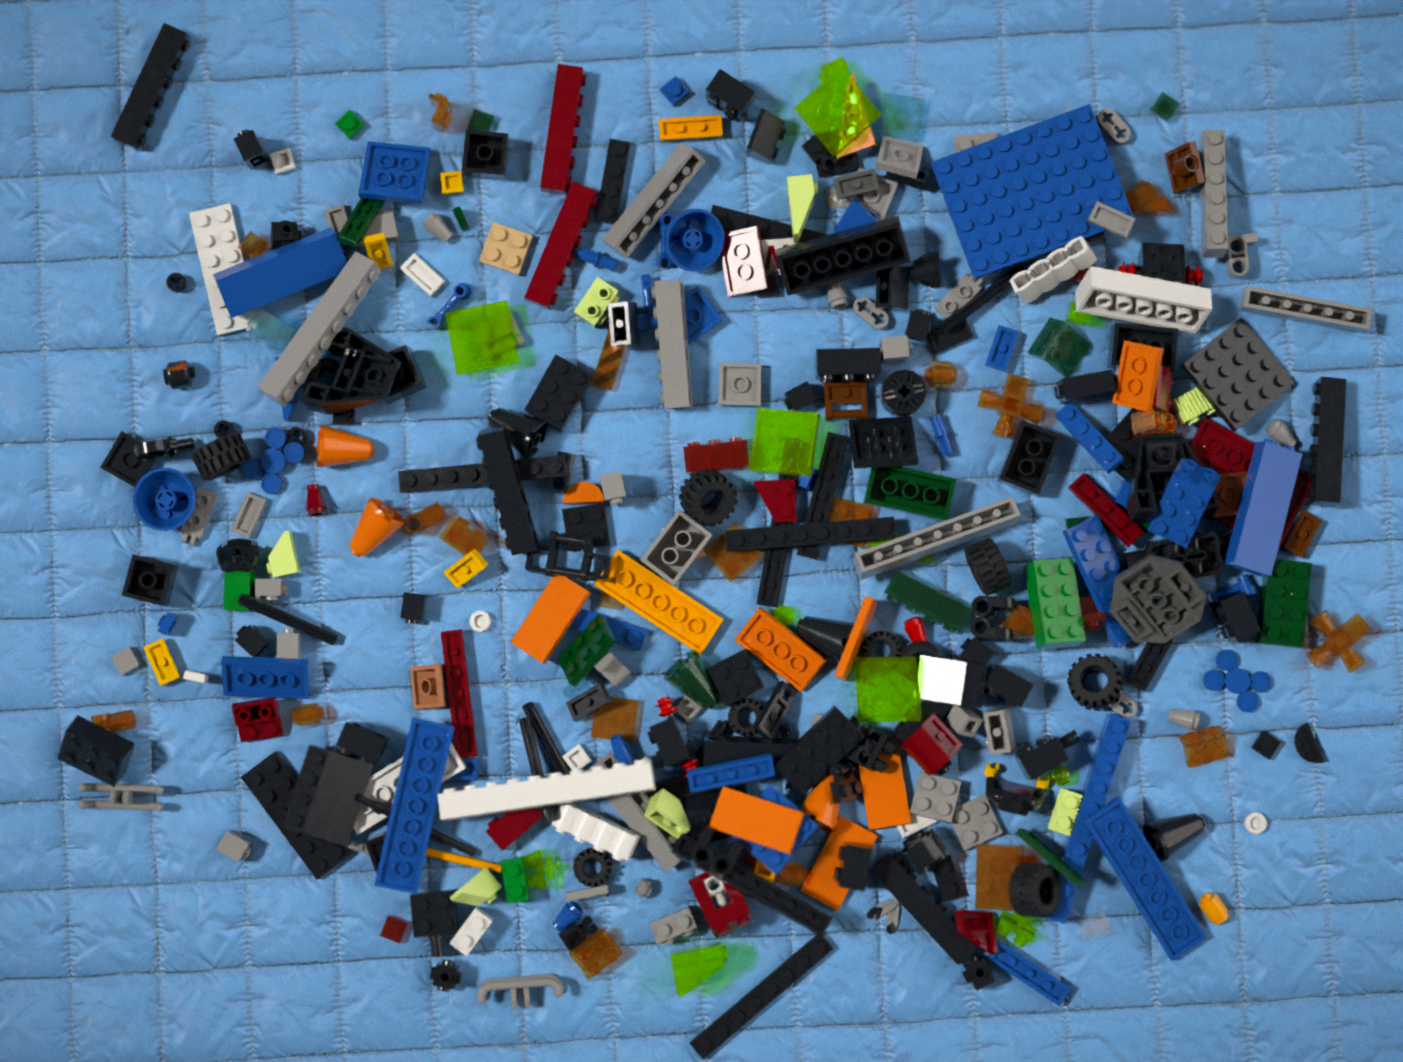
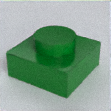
M350 109L335 123L349 140L365 127L364 123Z

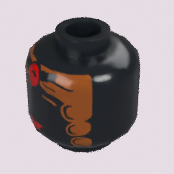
M186 360L170 362L167 364L166 369H163L165 383L170 385L172 389L190 387L192 379L196 378L194 366H190Z

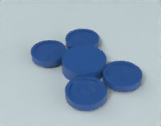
M279 427L271 428L266 432L265 441L271 449L263 452L260 461L253 458L242 467L244 476L250 480L260 478L264 470L269 473L261 480V487L267 494H276L281 490L283 485L282 479L275 473L283 471L287 461L298 463L305 457V448L299 442L288 443L284 448V452L278 449L284 446L287 440L285 431Z
M1220 651L1215 659L1216 665L1219 669L1228 672L1224 676L1218 670L1207 671L1203 676L1204 686L1208 690L1217 691L1224 685L1229 692L1239 694L1236 704L1241 711H1254L1258 706V698L1253 692L1246 690L1250 686L1255 692L1267 691L1271 685L1270 676L1263 671H1257L1249 677L1245 670L1235 668L1237 656L1233 651Z

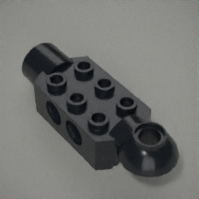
M1213 531L1194 533L1187 548L1167 539L1148 541L1145 549L1124 553L1125 569L1127 570L1148 555H1154L1181 562L1193 578L1221 574L1232 531L1226 533L1221 538Z

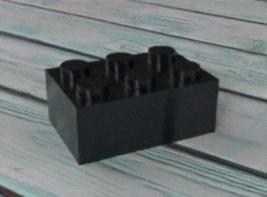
M1114 323L1110 331L1107 368L1119 369L1125 340L1164 348L1161 365L1172 372L1175 371L1178 329Z
M881 348L816 349L815 380L820 379V383H832L834 379H841V382H854L855 379L874 382L881 374Z
M555 354L525 407V412L547 422L548 425L563 433L589 387L593 375Z
M1021 420L996 481L1033 496L1039 495L1062 435Z
M77 715L65 730L57 759L115 787L127 771L135 743Z

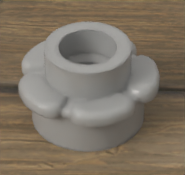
M642 878L637 885L634 893L639 895L640 899L643 896L648 897L653 888L650 885L651 880L647 881Z

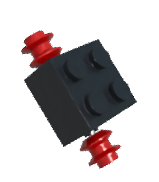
M1142 242L1138 255V268L1134 262L1130 266H1126L1125 262H1122V265L1117 268V271L1187 285L1190 282H1194L1195 286H1198L1203 281V270H1200L1199 266L1195 270L1191 269L1190 265L1185 267V248L1183 244Z
M669 696L657 700L658 705L655 707H660L661 710L658 716H668V719L650 726V731L647 734L651 744L656 743L659 751L655 752L659 763H664L667 767L685 759L687 761L683 762L681 768H686V770L699 768L697 763L700 759L692 758V755H689L673 718L675 715H672V713H675L678 709L677 706H673L671 703L674 698L670 699Z

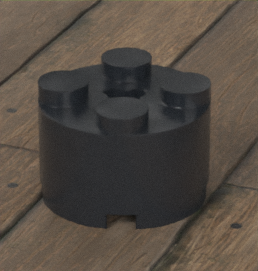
M931 826L927 827L928 831L924 832L921 829L902 842L904 847L902 849L898 847L896 850L912 873L917 872L918 875H921L929 869L928 866L934 861L938 863L947 856L945 854L946 846Z

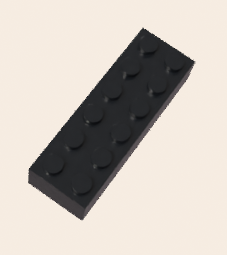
M898 215L776 249V259L787 296L910 263V253Z

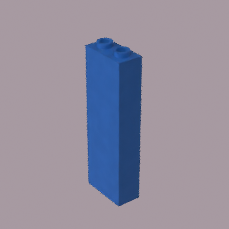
M330 227L213 274L231 318L338 276L350 260L347 251L343 252L340 246L344 243L338 242L337 236L339 232L335 233L333 228Z
M1264 439L1263 442H1255L1224 565L1261 577L1272 575L1302 458V453L1296 452V448L1283 445V447L1278 446L1276 441Z

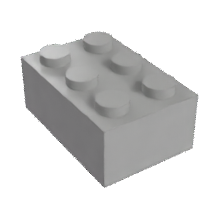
M678 509L640 561L672 586H675L713 535Z

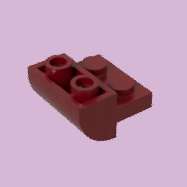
M276 697L232 704L235 725L238 727L241 742L282 736L284 734L280 717V706Z
M932 714L900 745L928 776H931L946 764L963 744L935 714Z

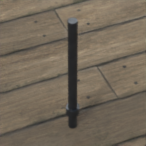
M362 794L360 795L358 803L371 808L372 812L378 815L383 814L390 817L391 808L385 806V803L379 800L374 801ZM431 828V838L471 857L474 856L476 849Z

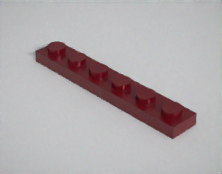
M462 629L441 632L451 720L452 726H454L455 749L460 758L478 756Z

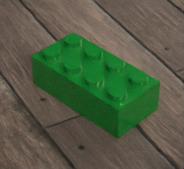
M1073 558L1033 560L1024 566L1036 649L1076 647L1085 642Z

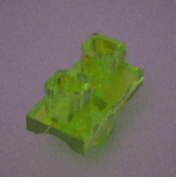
M541 849L523 856L525 868L536 866L537 874L526 876L528 888L539 887L540 890L546 889L545 871L548 872V879L555 878L554 870L559 869V864L553 865L552 857L545 858L546 866H544Z
M1003 910L1000 914L996 932L1003 937H1006L1010 930L1015 932L1016 936L1013 942L1023 948L1029 941L1033 942L1036 929L1031 927L1033 921L1026 916L1018 915L1015 911L1011 915Z

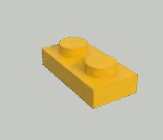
M379 233L364 236V244L369 259L375 261L380 269L393 267V260L385 234Z
M474 548L443 573L456 588H459L483 570L488 563Z
M164 638L143 647L160 686L181 678Z

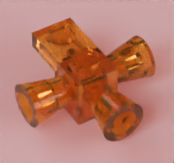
M1008 373L1001 396L982 387L977 407L997 409L996 414L1000 415L991 434L1005 439H1012L1013 419L1017 420L1020 416L1036 425L1039 424L1044 405L1024 403V394L1029 379Z
M1327 610L1322 611L1310 620L1309 623L1324 635L1319 639L1322 645L1306 652V656L1316 668L1320 669L1331 655H1340L1348 673L1353 672L1366 661L1351 648L1354 643L1371 631V628L1359 613H1356L1338 627L1334 626Z

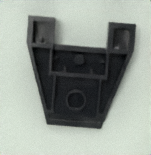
M343 327L328 348L332 355L343 357L332 386L308 381L301 398L310 411L327 415L385 401L401 361L353 330Z
M1182 433L1146 434L1140 436L1126 503L1130 523H1147L1153 520L1158 511L1156 503L1161 501L1168 483L1182 458L1191 459L1197 465L1202 466ZM1215 489L1201 519H1212L1219 509Z

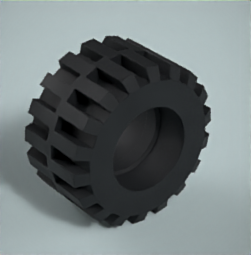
M240 433L228 434L213 440L196 450L192 455V459L203 480H213L240 468L251 458Z
M706 468L705 472L699 469L697 474L691 473V478L689 480L686 478L684 480L685 486L680 488L682 494H679V499L682 501L680 505L696 523L705 527L707 525L713 527L716 523L720 525L724 519L728 520L730 518L729 514L735 511L733 506L737 505L738 501L735 499L738 495L734 490V485L715 469L712 471L710 468ZM711 490H716L712 501L706 505H701L703 496Z
M990 537L965 547V557L978 587L986 596L1011 586V576L998 546Z
M1095 653V656L1086 654L1087 658L1083 659L1081 656L1078 658V663L1074 662L1072 664V670L1069 669V678H1067L1068 688L1074 700L1081 707L1085 706L1088 710L1094 708L1095 711H1100V708L1103 707L1105 710L1109 704L1114 705L1116 703L1115 699H1119L1121 696L1120 691L1123 690V679L1116 663L1113 660L1110 661L1109 657L1105 655L1101 657L1098 653ZM1094 672L1105 674L1108 682L1101 691L1089 692L1084 689L1083 681L1086 676Z
M1029 862L1021 863L1015 868L1009 881L1008 895L1010 897L1009 902L1012 904V909L1016 914L1035 918H1048V916L1053 915V911H1056L1057 905L1060 902L1061 881H1059L1060 877L1056 873V869L1050 864Z

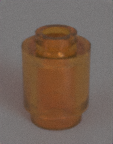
M318 702L297 705V708H292L293 723L299 726L321 724V719H324L323 706H319Z

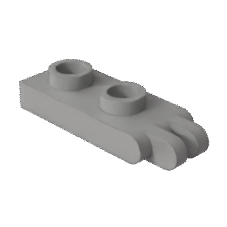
M967 273L934 309L944 319L948 318L968 303L982 289L980 284L985 278L981 277L976 282L973 276Z
M199 487L197 488L195 510L191 518L183 524L180 533L184 534L181 540L182 543L186 544L190 536L189 545L194 547L197 539H202L219 495Z

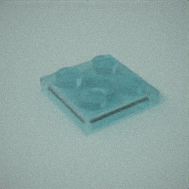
M883 93L877 135L919 141L925 99Z

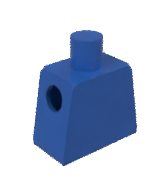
M853 197L833 233L880 221V217L856 197Z

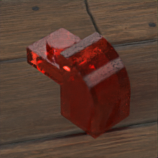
M1091 596L1079 598L1084 631L1100 630L1099 621L1107 620L1106 612H1098Z

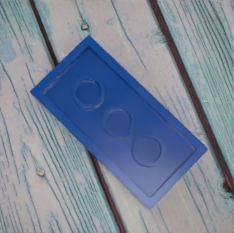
M222 656L224 696L309 699L308 659Z

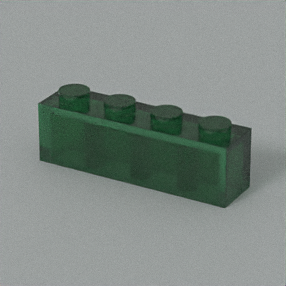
M897 570L894 571L883 594L887 595L886 600L896 605L898 601L906 605L904 609L913 614H916L917 611L924 614L923 619L933 624L936 621L943 624L942 629L952 634L955 631H961L972 610Z

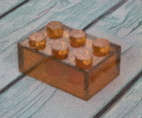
M977 844L975 909L1014 911L1012 904L1009 902V881L1015 868L1019 864L1024 863L1025 845Z

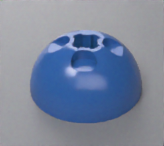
M688 209L680 212L671 219L664 233V247L669 259L677 267L686 271H701L708 268L718 259L724 246V230L720 221L712 213L702 209Z
M158 468L146 473L138 481L133 492V507L140 521L149 528L159 531L174 530L191 518L196 507V492L189 478L180 471L172 468Z

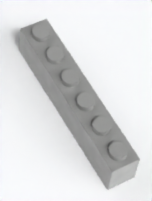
M1203 130L1199 138V157L1205 183L1200 184L1202 258H1223L1228 250L1225 130Z
M680 143L602 238V241L615 253L627 259L706 161L694 148Z
M683 280L654 281L655 286H652V297L656 299V307L653 309L654 319L658 322V328L655 329L656 341H659L660 347L657 350V360L661 362V371L658 372L659 383L663 385V392H660L661 404H664V409L693 406Z
M1250 286L1242 289L1239 304L1240 311L1360 333L1369 330L1372 309Z
M609 752L592 767L604 766V769L613 768V764H618L619 761ZM644 792L606 798L631 830L641 835L640 841L666 872L682 860L671 853L678 839L644 817L650 801Z

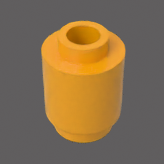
M1207 892L1200 897L1198 905L1210 922L1218 925L1229 917L1228 909L1216 893L1211 894Z

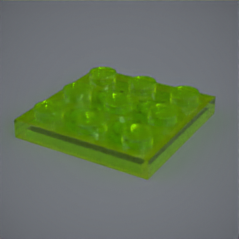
M843 66L836 70L794 108L834 157L882 116L881 112Z
M507 300L445 313L458 376L520 363Z
M758 408L749 470L751 472L812 477L820 414Z
M856 657L853 659L859 721L922 720L916 657Z

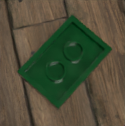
M600 614L589 622L585 630L575 638L570 647L558 659L568 683L574 687L580 683L616 642L605 617Z

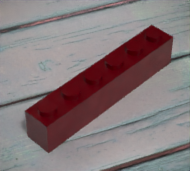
M558 64L540 184L541 192L566 195L567 189H570L572 184V177H569V171L574 169L575 156H572V150L577 148L578 136H575V130L580 128L581 115H578V109L583 107L584 101L581 88L586 86L587 74H584L583 67Z
M572 181L525 294V301L549 310L551 305H555L558 294H556L558 286H563L567 276L564 274L566 267H571L575 257L572 255L575 247L579 248L583 236H580L583 228L586 229L591 217L588 214L590 209L594 210L599 198L596 197V190Z

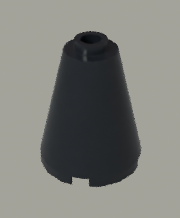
M503 408L493 409L488 415L491 428L506 425L512 448L526 459H530L539 450L536 448L539 441L541 443L544 442L549 426L547 422Z
M805 616L804 619L798 621L796 630L799 637L839 663L854 624Z
M1195 813L1149 820L1144 822L1146 826L1143 827V835L1151 848L1156 852L1159 861L1163 862L1204 832L1205 822L1201 816Z

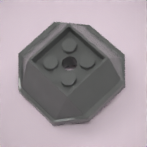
M1148 555L1114 578L1110 612L1135 643H1166L1201 621L1207 597L1204 590L1181 562ZM1156 595L1162 596L1160 599H1154L1153 597Z

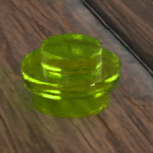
M779 606L774 610L773 617L783 625L788 626L793 622L794 613L788 606Z
M1058 765L1052 772L1053 781L1058 786H1064L1070 781V773L1066 766Z

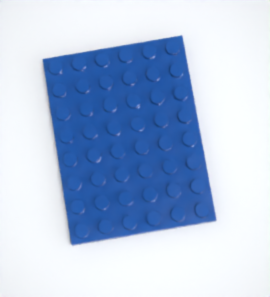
M1090 104L930 162L974 280L1063 248L1068 242L1077 237L1083 236L1084 239L1107 232V230L1087 222L1097 201L1134 218Z

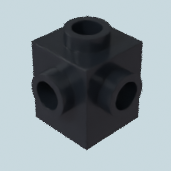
M288 220L271 222V251L302 239L301 230H297V222Z
M975 955L966 960L967 964L963 965L965 971L962 974L967 984L972 983L976 991L995 982L991 973L995 970L989 959L985 960L984 957L978 958ZM977 969H981L979 974H976Z
M443 959L442 962L436 964V967L432 966L430 979L433 980L432 985L437 986V990L444 992L454 989L456 984L460 985L462 972H459L460 965H455V961ZM447 973L449 975V979L442 980L441 974Z

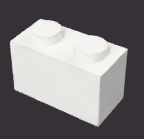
M476 907L449 944L467 956L494 919Z

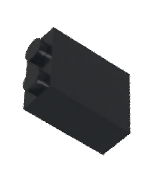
M1112 369L1062 378L1054 387L1055 399H1059L1060 404L1106 396L1116 391Z

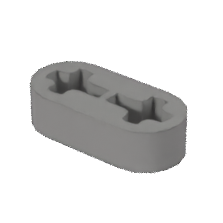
M1109 108L1101 110L1097 116V123L1115 144L1122 145L1126 143L1131 135L1129 127L1114 110ZM1103 114L1111 116L1110 122L1113 126L1108 121L1105 123L1102 121L1104 118ZM1114 128H1116L1119 132L1123 130L1125 132V139H1123L1122 137L1118 139L1116 137L1117 131Z
M860 297L855 300L853 312L860 319L876 330L884 329L887 326L889 318L885 311L875 308V304L866 297ZM863 302H865L867 304L866 309H868L870 313H867L865 310L859 312V306L857 304H862ZM873 313L877 317L882 315L884 324L879 323L876 325L874 323L875 318L871 314Z
M1120 691V698L1114 705L1109 704L1108 707L1123 718L1133 717L1137 711L1136 703ZM1122 702L1125 705L1130 703L1131 713L1126 712L1124 714V709L1119 703Z

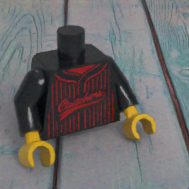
M990 762L987 763L984 774L987 776L986 797L993 802L998 810L1027 816L1029 811L1041 808L1045 790L1049 786L1050 776H1048L1046 781L1040 779L1041 775L1037 777V788L1035 789L996 779L995 776L1000 768L999 764L996 763L993 769L990 767Z

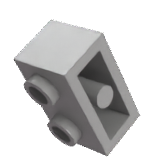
M1002 707L985 711L982 716V723L984 728H986V746L990 751V755L1009 753L1015 750L1016 744L1010 708Z
M689 905L649 922L657 944L662 942L663 945L675 941L674 937L682 934V937L694 933V928H697Z

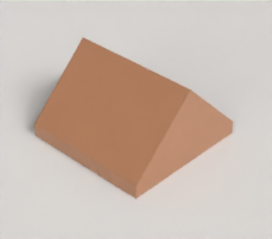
M443 664L410 667L414 710L446 707Z

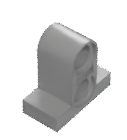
M1257 233L1228 236V250L1224 258L1226 273L1230 278L1238 279L1248 272L1247 246L1258 242ZM1231 243L1239 245V252H1234L1231 249ZM1234 263H1237L1242 267L1241 273H1237L1234 271Z
M609 650L594 666L616 688L631 674Z

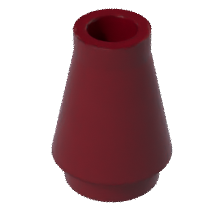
M319 484L308 485L305 511L311 517L324 515L327 507Z

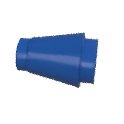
M621 734L612 736L610 742L615 758L619 763H625L626 766L632 764L635 761L634 751Z
M575 901L566 902L552 922L553 926L561 932L581 918L583 909Z

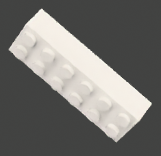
M1090 266L1075 291L1076 312L1156 327L1176 328L1178 331L1193 334L1197 333L1212 311L1211 289Z

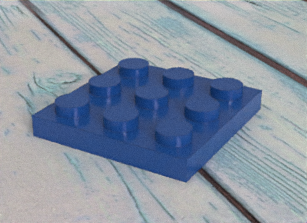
M368 141L359 187V198L422 204L431 148Z
M770 784L758 797L802 812ZM804 813L790 855L735 836L732 837L744 843V848L778 876L817 830L819 825Z

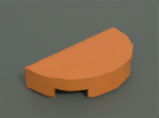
M584 481L571 486L563 499L564 505L606 503L604 494L599 487Z

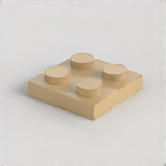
M493 222L479 262L519 276L533 235Z

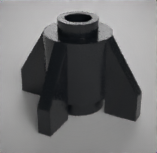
M938 250L929 251L913 261V265L909 266L910 278H914L915 282L931 288L940 287L942 279Z

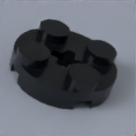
M238 538L227 541V545L223 547L221 544L216 550L217 562L224 572H250L255 569V564L260 559V552L257 544L255 547L250 540Z

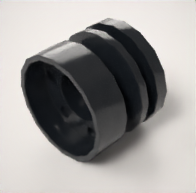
M905 369L895 371L887 377L881 386L879 393L880 403L884 410L892 416H910L925 401V383L914 371ZM902 387L905 388L906 392H909L905 398L902 397L901 393H898Z

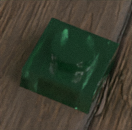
M1162 92L1149 111L1167 122L1180 103Z
M474 109L467 129L490 132L495 117Z

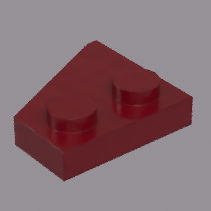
M795 479L754 481V486L775 523L797 522Z
M961 909L955 911L957 933L990 955L998 953L992 912Z

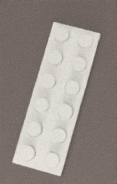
M231 204L189 213L217 335L222 336L259 327L256 309L231 318L213 276L217 272L244 262Z
M452 743L442 782L467 768ZM403 757L372 775L364 796L374 801L379 800L385 803V806L392 808ZM361 804L353 829L358 835L388 816L378 815L372 812L371 808Z

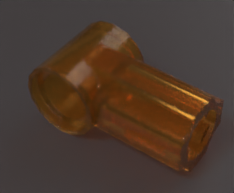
M436 502L418 513L408 516L404 521V527L410 535H418L423 530L446 519V516L439 503ZM411 520L420 522V527L415 531L408 528V523Z
M133 710L91 716L93 723L113 733L136 728Z

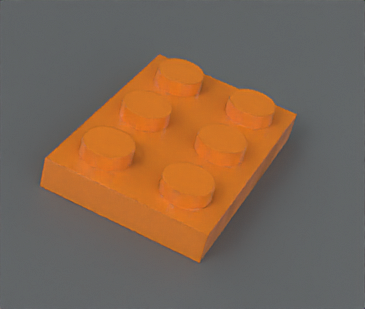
M1124 340L1115 385L1116 391H1114L1112 400L1113 404L1152 412L1164 348Z

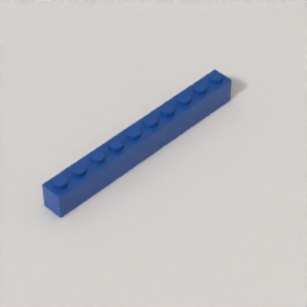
M1107 713L1081 792L1083 798H1081L1082 802L1079 803L1078 814L1075 815L1074 827L1070 831L1071 835H1067L1060 856L1079 875L1082 873L1093 840V836L1083 822V819L1104 806L1131 724V720ZM1056 870L1060 877L1059 881H1061L1060 902L1057 905L1056 911H1053V915L1048 916L1047 919L1065 924L1077 887Z

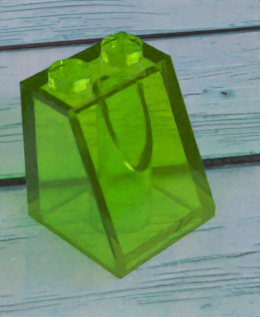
M721 941L670 951L678 998L683 997L725 967L724 961L728 960L726 945L721 946Z

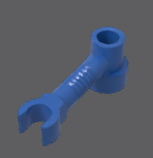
M666 211L655 223L657 227L661 228L660 253L656 261L658 267H661V262L664 258L667 260V267L672 265V261L665 251L664 233L673 216Z
M650 274L641 276L645 314H638L639 331H646L647 328H658V322L654 319Z
M460 283L455 286L453 296L435 316H431L428 319L427 323H431L436 319L438 325L434 330L440 329L443 320L459 300L471 298L473 295L472 286L468 283ZM461 288H463L464 293L462 295L460 294Z
M1249 574L1237 578L1238 583L1206 595L1207 598L1204 606L1236 592H1244L1247 598L1259 592L1256 585H1253Z

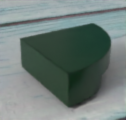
M460 206L454 208L453 213L461 230L466 231L470 229Z

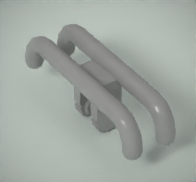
M82 783L79 785L81 792H110L109 801L83 800L78 803L80 809L162 811L164 809V805L158 802H133V793L163 794L165 789L160 785L117 784L115 787L104 783Z
M553 974L492 978L481 984L477 993V1002L484 1004L487 992L510 989L512 1009H517V988H523L524 1005L526 1008H531L529 987L550 986L553 988L554 995L557 998L563 995L564 989L561 980Z

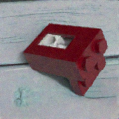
M706 872L688 880L716 938L725 937L732 930L738 927H745L755 919L742 892ZM720 884L717 890H711L713 885ZM726 893L728 894L731 902L727 903L728 900L726 899V896L724 897V894ZM714 899L717 900V904L720 906L717 909L712 901Z

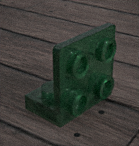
M1050 317L1028 350V353L1032 357L1044 360L1062 376L1067 378L1075 370L1090 347V343L1064 321Z

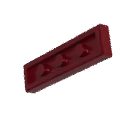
M1084 473L1069 486L1068 489L1094 515L1098 514L1102 523L1128 548L1144 534V531L1136 523H1130L1129 516Z

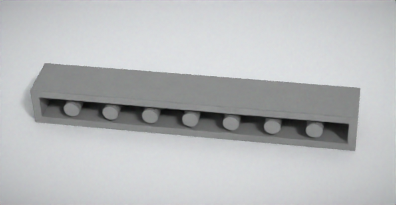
M355 251L259 384L258 389L267 398L283 407L293 398L294 393L304 383L312 368L317 365L324 351L330 347L332 340L342 330L347 319L355 312L357 305L366 297L373 283L378 280L382 271L375 261Z
M1012 496L854 554L853 563L860 580L1018 524L1021 515Z

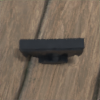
M1308 722L1304 723L1298 728L1294 736L1296 752L1308 762H1324V757Z

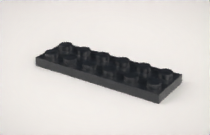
M276 751L241 776V779L316 879H319L352 854L347 846L282 827L297 779Z

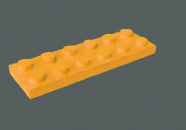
M618 549L611 558L608 581H596L594 584L700 655L724 620Z

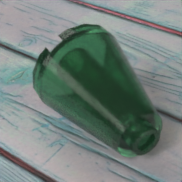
M692 650L686 653L687 658L683 660L679 658L665 672L666 676L663 678L702 708L712 709L720 702V694L699 653L696 650Z

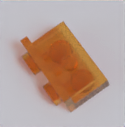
M430 93L428 96L430 103L433 107L437 108L431 122L435 130L443 133L444 129H448L452 122L451 113L453 110L446 96L440 93L435 95Z
M452 516L450 523L439 538L464 556L474 548L480 554L488 544V541L485 540L487 535L477 528L475 531L467 527L469 522L461 516L457 519Z
M1210 726L1200 731L1188 732L1185 735L1179 736L1184 748L1188 768L1229 757L1227 738L1220 726Z
M601 928L569 952V954L583 971L586 978L590 979L599 974L610 963L615 962L622 955V952L608 932Z

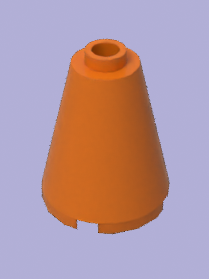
M319 425L316 467L369 461V457H373L374 444H370L369 439L325 425Z
M371 497L350 540V551L358 557H361V555L366 557L403 526V517L391 506L387 508L382 505V500Z
M828 771L814 785L799 809L818 824L822 831L834 833L837 828L840 803H833L830 782H834L833 775Z

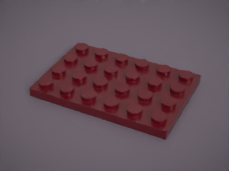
M1205 417L1202 419L1189 444L1202 467L1211 468L1217 474L1248 472L1255 446L1254 443ZM1300 468L1295 481L1279 548L1307 497V489L1311 483L1308 472ZM1236 516L1213 519L1233 529Z

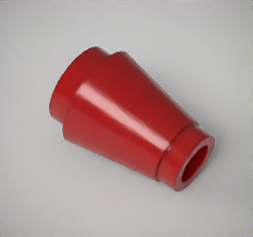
M919 616L904 622V630L912 642L927 641L924 621Z

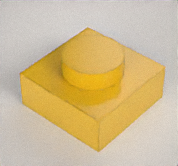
M462 171L440 173L443 195L464 193Z

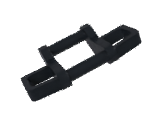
M551 531L549 547H538L537 550L528 552L525 569L530 573L543 574L549 577L558 575L580 578L581 581L607 582L611 568V559L607 556L593 553V536L579 537ZM559 543L584 546L581 570L556 567ZM535 553H548L545 569L531 567ZM592 559L606 562L602 576L589 575Z

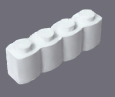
M1083 236L1077 237L1068 242L1064 248H1059L1050 253L1046 259L1032 264L1028 270L1015 274L1010 279V283L1024 303H1029L1036 300L1043 292L1054 289L1061 281L1072 278L1079 270L1093 265L1097 257Z
M575 803L560 804L551 823L556 827L555 830L565 835L570 833L575 836L574 839L584 844L587 841L594 845L593 848L602 853L608 851L613 854L612 858L621 862L631 859L641 836Z

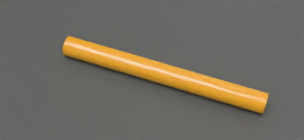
M431 848L426 850L425 856L480 869L486 867L489 871L501 873L502 870L501 864Z

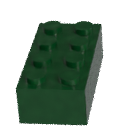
M900 466L870 468L863 504L943 522L948 520L956 479Z
M1275 559L1272 575L1262 577L1258 616L1260 632L1256 635L1257 644L1304 648L1312 563Z

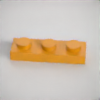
M721 115L658 119L660 141L723 137Z

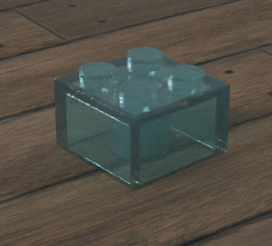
M257 309L245 329L249 333L247 337L257 343L262 341L267 343L266 348L276 354L283 352L298 332L263 309Z

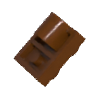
M1196 141L1188 142L1164 153L1173 194L1182 193L1205 183Z

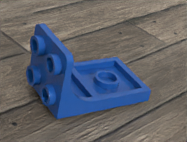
M1182 458L1168 483L1157 507L1158 511L1147 530L1187 548L1221 476L1211 468H1204L1197 465L1191 459Z

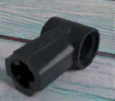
M560 451L557 452V456L566 455L568 477L550 479V487L558 495L565 494L569 489L576 455ZM558 479L565 481V487L561 490L554 488V482Z

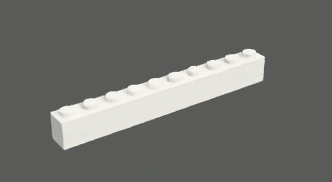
M647 760L634 761V765L626 766L625 763L613 764V768L610 769L598 766L592 767L590 772H583V769L572 770L570 775L562 776V773L558 772L551 773L549 778L541 779V776L528 777V781L520 782L519 779L507 780V784L499 785L498 782L486 783V787L477 788V785L465 786V790L456 791V788L444 789L442 794H438L440 818L442 821H451L654 791L656 787L653 765L647 763Z

